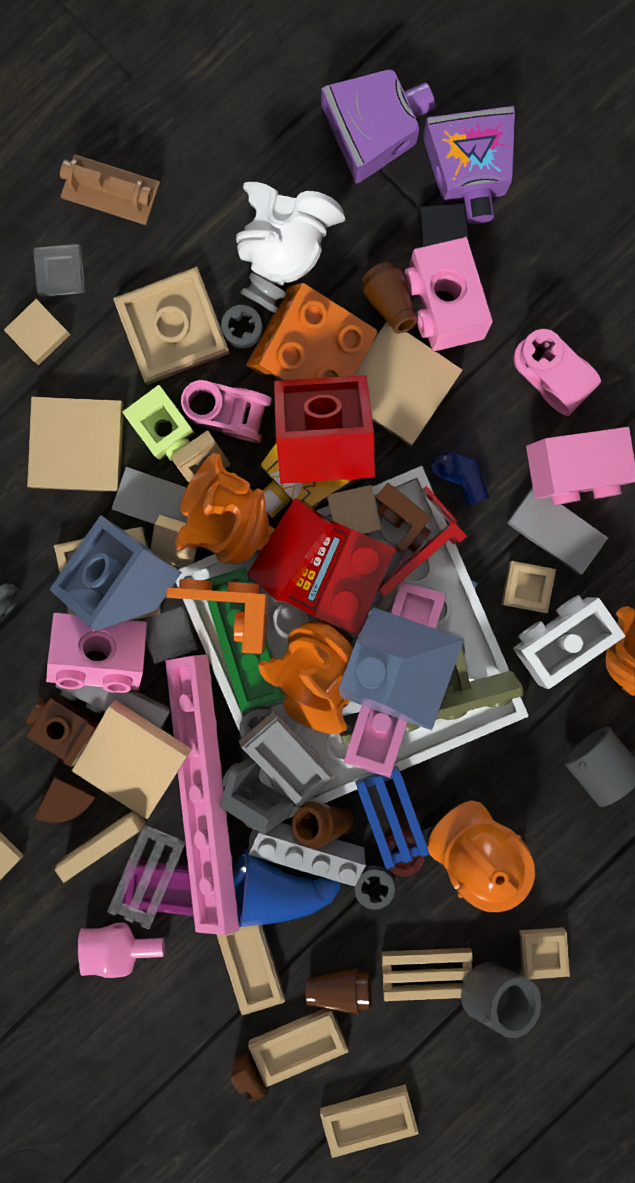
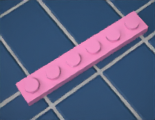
M208 654L165 660L174 738L192 749L178 771L195 932L227 935L239 931L238 906L235 897L227 811L220 807L224 791Z

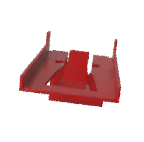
M427 486L421 492L450 524L433 539L429 540L417 553L402 558L389 577L380 585L378 592L381 595L386 596L448 540L455 544L457 541L461 542L467 537L457 526V520ZM411 557L406 563H404V564L400 567V565L403 563V561H404L406 558Z

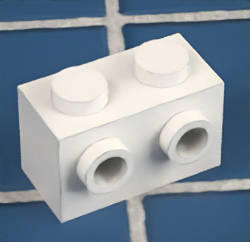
M577 595L557 608L556 611L559 617L545 626L542 621L537 622L519 635L522 642L513 649L538 685L550 689L625 637L599 598L586 597L582 600Z

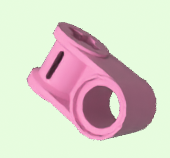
M535 330L525 340L520 342L514 350V365L519 373L541 393L550 406L562 415L570 416L601 383L600 376L595 369L579 357L552 330ZM539 346L543 349L544 353L537 362L531 355Z
M204 380L192 382L184 389L181 396V405L191 423L199 427L222 432L237 439L261 443L262 435L259 433L265 407L271 405V397L252 390L231 388ZM201 393L209 394L216 400L214 409L206 415H198L191 410L193 398ZM250 407L247 423L243 424L246 410Z

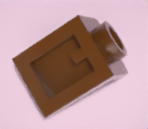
M387 482L375 497V501L381 505L377 512L396 528H399L402 523L409 527V530L394 547L396 548L395 551L401 555L409 548L415 553L432 532L425 526L432 517Z

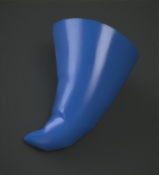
M244 849L240 854L233 873L239 927L279 923L308 916L330 904L340 890V882L327 878L311 880L284 873L281 869L269 864L265 860L248 855V849Z

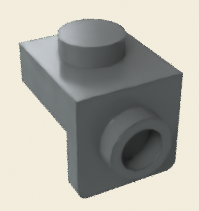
M249 757L241 763L233 764L226 772L222 783L225 789L220 807L243 821L248 827L264 835L289 818L294 802L260 782L258 776L261 767Z

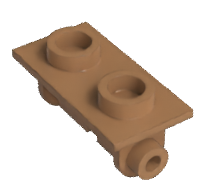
M74 154L72 162L64 160L60 170V177L66 180L61 194L62 199L147 226L160 181Z

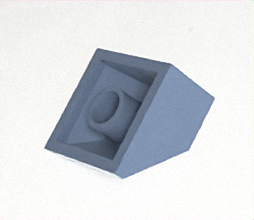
M100 515L49 590L88 627L98 631L156 611L166 597L167 588H173L174 583L182 572L149 547Z
M373 607L355 643L339 686L340 697L432 731L464 639Z

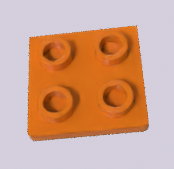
M304 283L288 287L285 291L287 293L285 298H282L278 304V311L271 317L246 366L261 375L273 374L283 381L355 376L377 335V330Z
M179 579V588H167L166 598L245 603V612H236L234 641L243 642L242 653L262 654L266 650L269 595L259 594L260 585L228 582V592L212 591L213 582Z

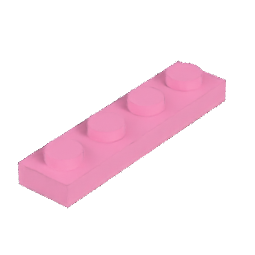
M402 581L391 613L436 629L446 594ZM362 705L344 763L391 778L407 721Z

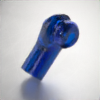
M443 451L434 457L431 462L433 474L437 478L460 484L469 506L490 498L479 467L474 459L452 451Z

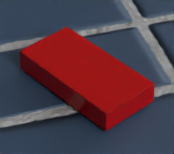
M294 498L247 575L273 598L285 602L335 525L304 500Z

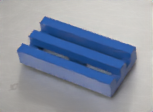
M398 766L393 768L391 778L376 773L355 781L386 870L395 867V864L401 861L407 863L412 861V858L420 855L423 857L430 854ZM390 779L394 781L416 842L415 845L409 847L406 844L384 783ZM373 785H376L399 849L390 853L367 789Z

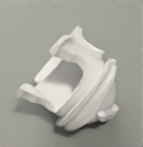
M245 182L243 187L249 195L250 205L256 209V217L245 226V231L239 232L236 235V241L239 244L237 246L239 257L241 260L252 262L251 269L258 276L276 285H284L285 282H292L305 276L320 257L322 251L320 244L322 237L327 234L326 228L345 221L342 207L333 198L319 192L305 191L300 193L297 198L278 195L277 190L266 184Z

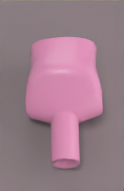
M115 923L102 928H81L79 932L78 960L81 976L124 977L132 972L136 958L164 957L165 954L164 938L135 939L130 927L126 923Z

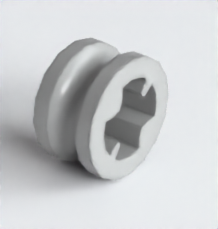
M251 273L249 276L251 285L248 288H243L240 293L276 314L278 311L276 306L277 300L280 298L284 299L287 293L260 276Z

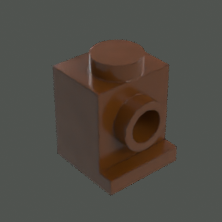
M57 695L50 698L47 703L40 700L32 709L26 720V723L31 725L32 728L26 737L63 759V763L72 767L77 763L100 721ZM54 721L60 722L64 726L65 732L63 737H58L51 732V724Z

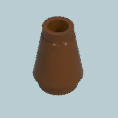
M384 262L371 268L362 280L365 286L363 289L364 296L389 326L392 327L395 333L400 334L410 330L417 324L418 317L415 313L416 311L403 270L396 268L391 262Z
M313 801L305 803L295 813L292 820V829L295 837L299 842L310 848L323 847L349 833L354 826V817L349 809Z
M359 967L316 977H307L305 986L306 1003L308 1006L360 1015L361 1010H371V973L360 972Z

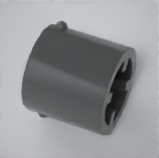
M603 727L588 735L564 758V765L599 807H605L618 801L635 787V757L610 727Z
M484 962L475 966L467 974L462 984L461 1000L467 1014L507 1038H518L527 1034L535 1026L540 1016L542 1003L538 986L529 979L496 963Z

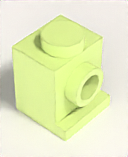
M160 385L156 386L122 412L153 455L159 460L167 455L170 461H173L170 456L190 443L189 438L195 435L193 429ZM165 421L172 424V432L166 437L158 436V425Z

